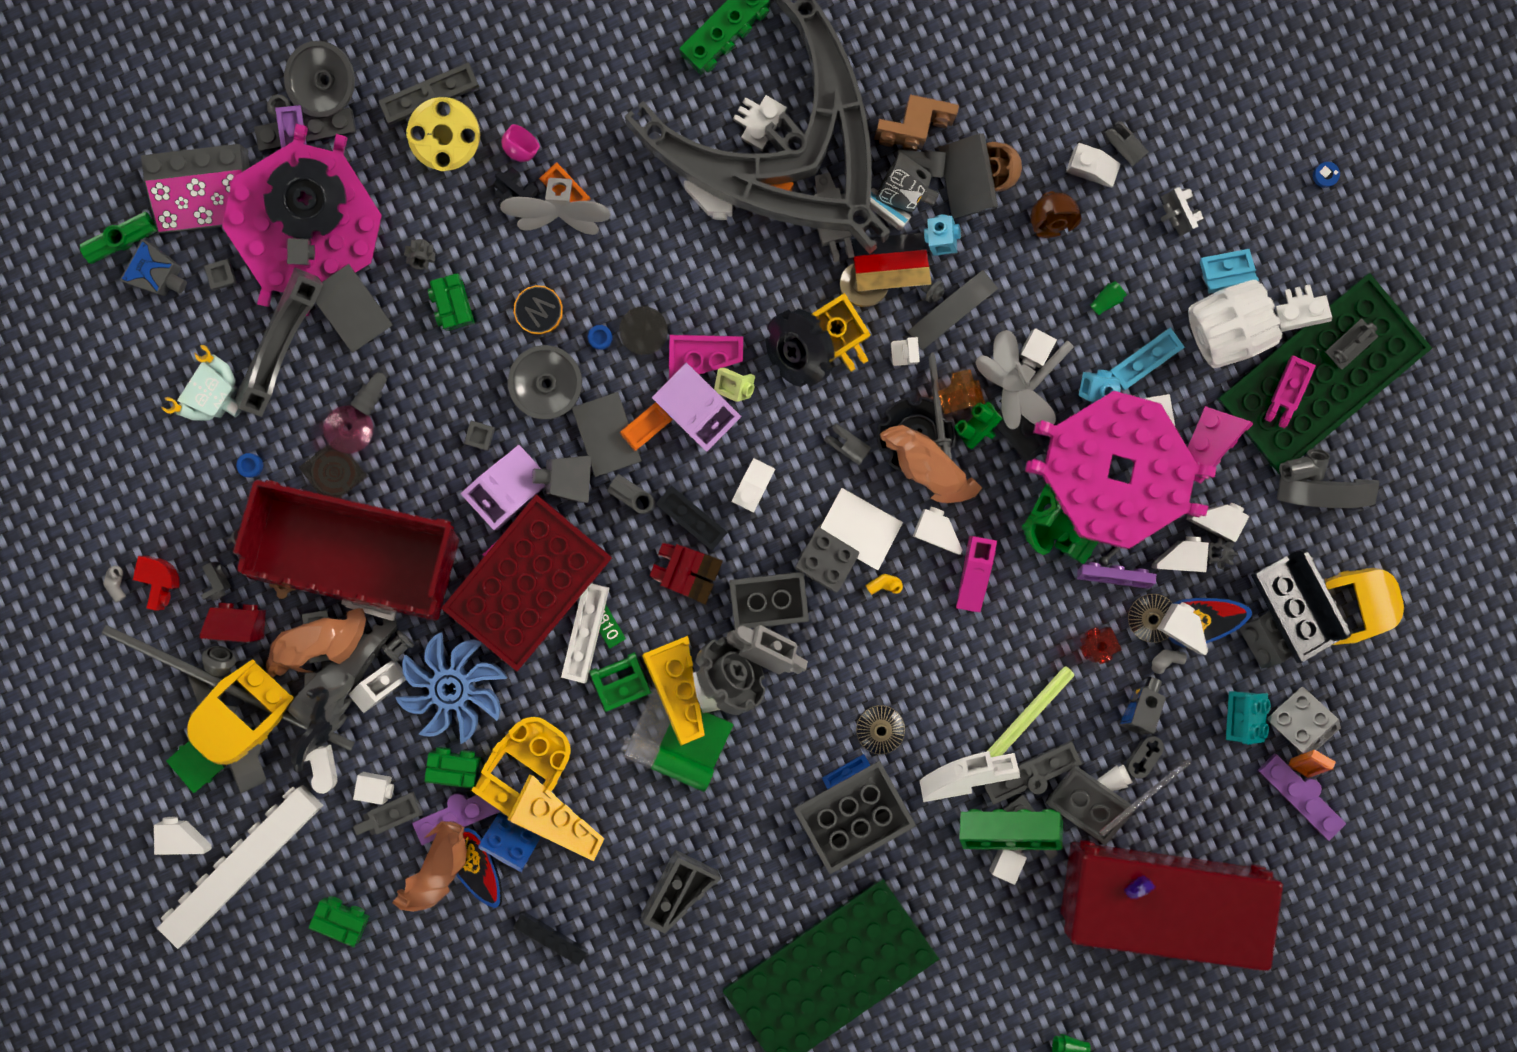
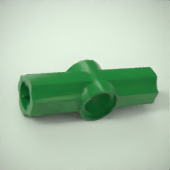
M143 212L119 225L108 226L103 233L79 244L80 251L88 263L93 264L119 250H128L132 247L133 243L157 232L156 225L147 212ZM118 233H121L122 238L120 242L116 243L115 237Z

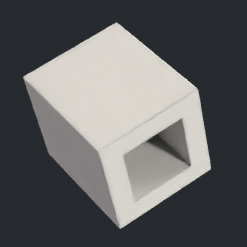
M1036 328L1033 329L1019 353V358L1023 359L1022 364L1025 363L1032 369L1044 366L1057 339Z
M367 772L357 775L353 800L383 805L393 795L394 784H391L392 777Z
M998 849L989 871L992 875L1015 885L1027 857L1022 853V850Z

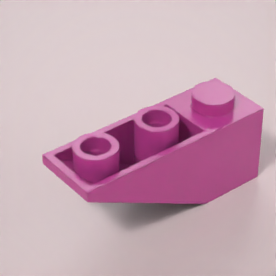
M969 536L956 608L981 612L993 566L996 540Z

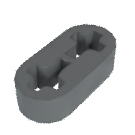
M1147 735L1139 742L1126 763V769L1131 776L1142 779L1150 773L1164 751V744L1160 738ZM1154 741H1156L1155 746L1157 747V750H1151L1148 753V755L1145 756V754L1149 750V748L1146 746L1147 743H1153ZM1144 757L1145 759L1141 764V766L1144 768L1143 771L1141 772L1137 770L1136 773H1134L1135 768L1133 767V764L1135 762L1139 764Z

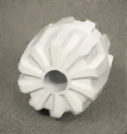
M1250 280L1227 287L1189 307V323L1194 339L1204 359L1212 368H1219L1251 358L1280 342L1282 332L1278 325L1281 323L1279 317L1274 314L1273 309L1275 305L1272 299L1267 296L1265 287L1257 280Z

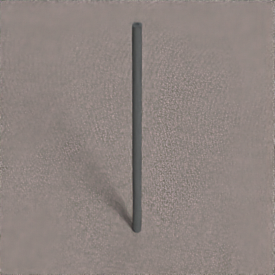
M108 625L102 631L103 635L213 687H216L222 680ZM233 684L224 691L269 712L248 691ZM288 710L284 711L282 714L283 720L307 730ZM334 732L328 734L330 736L328 741L349 751L352 750L355 742Z

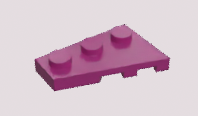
M670 335L669 379L685 363L700 375L743 362L744 336Z
M1205 406L1187 448L1197 464L1216 467L1221 462L1220 459L1225 453L1235 446L1239 437L1245 430L1248 431L1253 423ZM1197 476L1194 477V482L1200 484L1205 480Z

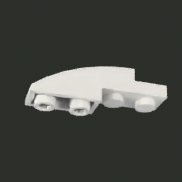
M987 751L948 763L929 773L919 782L923 802L971 794V787L1020 778L1015 753L991 757L990 752Z

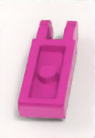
M1290 356L1272 397V404L1266 413V421L1272 422L1279 406L1285 407L1286 410L1280 418L1279 426L1286 428L1294 411L1299 406L1316 365L1296 356Z

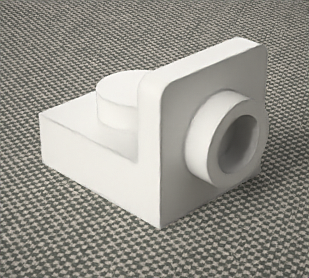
M918 337L891 342L893 366L913 365L920 362Z

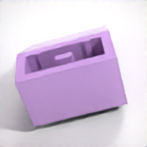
M687 363L652 397L706 452L741 418Z
M518 445L480 475L460 494L493 530H499L528 504L536 494L540 493L545 488V484L532 482L533 469L541 468Z

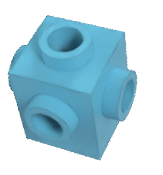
M937 215L934 218L927 219L928 228H924L925 242L929 243L933 256L958 253L957 239L961 238L959 224H955L953 217Z
M1099 369L1097 373L1083 372L1079 396L1087 401H1091V404L1112 391L1120 392V379L1112 376V372Z

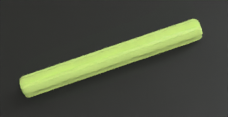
M1063 667L988 749L991 757L1003 755L1074 677V673L1068 667Z

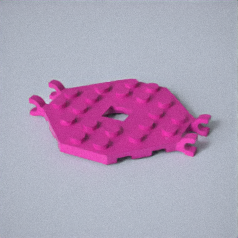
M296 124L293 142L232 178L222 227L262 287L257 302L258 305L270 307L273 290L284 292L295 267L318 276L320 281L323 282L348 264L351 265L355 272H358L372 263L382 214L344 156L348 139L346 136L336 134L334 149L329 151L305 145L308 127ZM299 158L315 159L329 166L328 176L338 175L344 184L347 194V204H342L339 207V212L344 217L337 228L326 236L321 235L319 231L313 233L311 245H315V260H311V265L287 264V238H298L282 232L283 223L281 221L273 223L264 205V194H269L272 191V186L267 183L271 173L284 162H289L292 167L297 166ZM303 193V198L300 199V202L305 203L307 206L309 205L308 200L312 199V196Z
M1112 391L1056 426L1043 420L1035 424L1034 433L1049 436L1051 439L1045 463L1032 459L1031 462H1027L1025 472L1042 475L1046 483L1050 484L1057 496L1055 498L1064 513L1068 514L1079 537L1129 549L1183 514L1198 518L1207 515L1208 506L1189 503L1194 477L1197 476L1203 479L1214 478L1216 467L1196 463L1161 403ZM1112 455L1132 460L1134 465L1129 484L1108 478Z

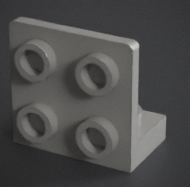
M1304 687L1298 689L1267 718L1268 722L1296 747L1298 755L1311 750L1317 751L1341 729L1339 719Z

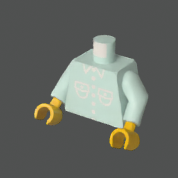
M201 345L200 347L206 351V355L199 356L194 352L196 359L201 364L177 401L180 404L178 405L171 397H166V400L172 401L173 406L170 409L161 408L167 413H174L176 411L177 415L196 421H209L214 417L221 418L225 411L237 417L242 410L238 409L234 399L239 389L235 386L236 379L232 370L223 360L216 355H211L207 346Z

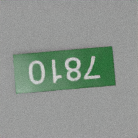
M605 605L599 632L610 649L626 638L607 605Z

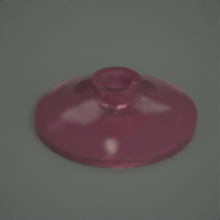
M347 405L336 408L327 416L323 432L327 443L336 451L355 453L361 451L370 443L374 428L370 416L353 406ZM347 423L353 426L349 431L343 429V426Z

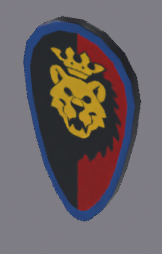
M1188 598L1173 603L1180 605L1183 602L1195 609L1193 613L1200 617L1206 644L1236 631L1252 616V610L1249 606L1230 599ZM1169 637V639L1174 644L1179 645L1181 647H1186L1183 644L1176 641L1175 639Z
M464 828L463 838L467 848L465 866L456 875L478 900L490 907L497 908L502 904V887L493 856L478 848L483 839V836L478 831L472 828Z

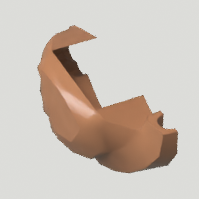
M902 424L890 427L880 433L881 439L886 442V446L891 450L897 451L899 464L906 478H913L915 482L928 487L934 493L930 499L941 503L962 502L976 497L981 491L982 487L972 477L967 480L966 474L928 436Z
M357 608L348 611L347 619L345 620L322 618L281 632L270 644V653L266 662L267 674L271 677L275 675L281 676L288 669L304 673L313 672L302 669L300 666H303L309 659L324 654L331 661L341 664L350 657L363 635L366 623L364 610Z
M441 821L426 836L429 837L437 833L420 872L406 879L405 890L400 889L397 891L398 896L392 903L400 910L414 912L435 906L450 892L448 885L465 866L467 848L463 838L465 830L462 825L454 821Z

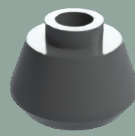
M212 646L206 649L201 656L205 672L218 678L227 675L236 663V657L233 652L223 646Z

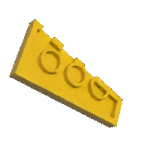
M688 636L644 653L642 657L680 746L703 737L705 734L693 678L692 656H690Z
M529 774L507 820L594 861L604 838L583 819L579 818L566 804L562 803L549 789L545 788L539 780Z

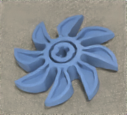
M443 632L435 635L428 642L424 655L425 662L435 672L434 676L423 670L410 657L404 656L402 670L405 679L412 687H427L429 694L395 697L398 704L404 710L413 714H423L434 704H437L439 707L438 712H436L433 719L419 735L431 737L444 732L452 724V709L457 712L459 721L460 744L466 742L475 733L478 725V714L468 704V700L480 706L496 721L499 720L501 708L496 694L491 689H476L473 682L507 679L505 672L499 666L490 662H480L469 672H466L464 669V665L468 662L469 658L483 644L478 639H470L458 644L451 652V667L446 664L444 655ZM453 683L456 686L453 689L456 691L450 693L447 690L450 686L447 685Z

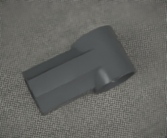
M898 149V153L905 154L929 171L932 175L931 177L943 178L946 152L929 150L920 152Z
M1310 449L1306 457L1281 463L1279 471L1282 480L1286 483L1302 479L1311 481L1323 480L1330 455L1321 449Z
M620 474L614 478L607 490L608 493L641 514L651 513L656 506V501L651 494ZM647 496L650 500L649 507L641 510L637 502L640 497Z

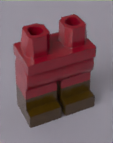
M662 543L658 555L669 559L670 562L667 569L654 564L649 576L661 582V586L706 605L714 583L694 576L692 573L715 581L723 560L680 544L675 546Z

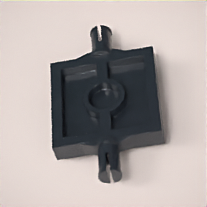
M1022 414L1020 424L1016 429H1010L1004 420L995 426L1026 464L1043 453L1047 455L1051 437L1034 433L1035 425Z

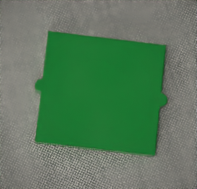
M190 741L185 745L179 746V750L166 760L193 794L206 783L212 782V778L225 768L224 765L215 764L205 758Z

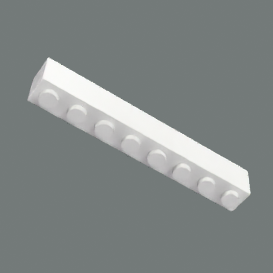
M304 785L297 789L294 787L290 788L282 796L285 801L280 806L277 804L272 806L265 813L268 818L262 824L259 821L248 830L250 836L245 841L242 839L238 840L230 848L233 853L228 858L225 856L220 858L213 865L216 870L210 876L207 873L195 883L198 887L192 893L190 891L186 892L178 900L180 905L175 910L171 908L160 918L163 922L157 929L177 949L186 944L324 806Z

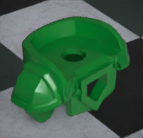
M1047 483L1031 515L1022 525L1026 541L1041 555L1051 551L1054 540L1062 542L1070 538V541L1079 547L1085 546L1089 539L1078 536L1074 529V524L1068 514L1064 513L1055 498L1057 497L1050 484ZM1051 504L1052 507L1044 511L1045 506Z

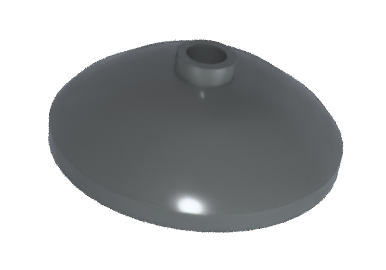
M310 41L299 46L290 55L285 66L284 84L290 100L295 106L301 105L303 113L314 117H329L339 113L349 103L354 92L355 75L349 58L340 48L324 41ZM326 76L329 77V83H328V84L325 83V77H326Z
M549 345L535 346L524 351L513 362L508 375V390L514 404L523 413L537 419H554L566 414L578 401L582 390V375L576 361L564 350ZM549 379L551 381V386L549 388H544L543 382Z

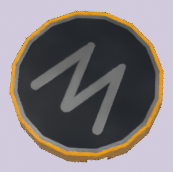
M535 285L526 288L518 295L514 303V315L522 329L531 334L542 335L550 333L558 327L563 318V306L561 299L553 290L545 286Z

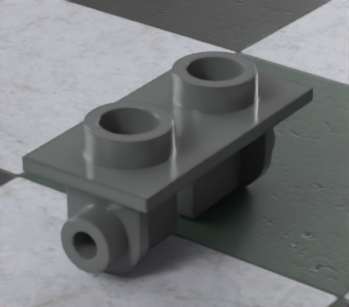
M1361 318L1325 353L1343 370L1379 337L1375 333L1377 327L1373 323L1367 325Z

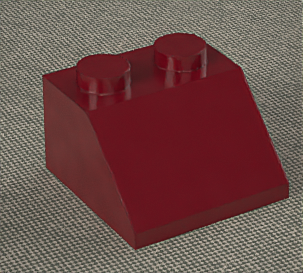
M218 602V606L209 608L200 632V639L253 642L264 639L266 610L258 609V605L243 604V608H234V603Z

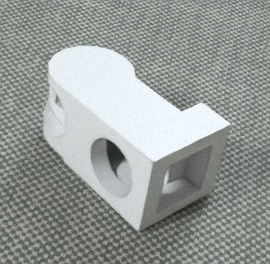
M331 744L320 746L311 751L305 761L310 760L313 772L311 785L318 793H327L337 784V773Z

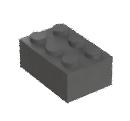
M792 572L729 580L735 630L742 625L746 628H755L759 625L765 627L809 621L803 573Z

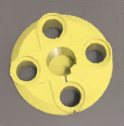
M437 97L423 102L414 110L408 122L406 136L411 151L421 163L435 170L449 171L465 165L474 156L480 142V128L475 115L465 104L453 98ZM440 102H446L450 106V113L447 116L439 113L438 104ZM415 126H421L424 129L425 137L423 139L414 137L413 128ZM464 129L473 130L475 133L473 142L464 140L462 136ZM441 152L446 153L450 158V163L446 166L438 162L437 157Z

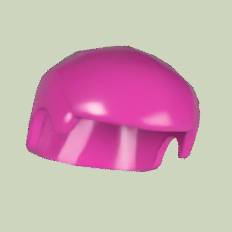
M512 124L502 136L501 144L505 153L511 159L518 162L530 161L540 148L536 138L529 131L516 124Z

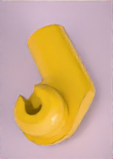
M881 574L865 585L871 595L881 589L891 591L894 594L900 593L903 589L902 581L898 577L888 574Z

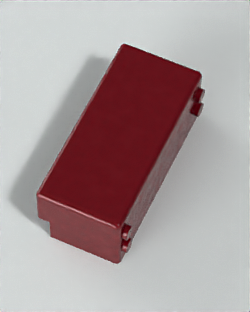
M256 480L251 488L233 553L240 557L238 571L251 580L436 621L440 617L459 538L454 532L451 522L444 519H428L290 488L271 480H265V482Z
M1080 840V842H1072L1069 850L1061 915L1065 918L1064 932L1071 942L1076 945L1270 971L1272 968L1283 884L1273 877L1272 871L1266 870V867L1251 864V866L1095 845L1094 842ZM1142 875L1147 877L1155 887L1150 892L1135 899L1129 898L1124 892L1125 888Z

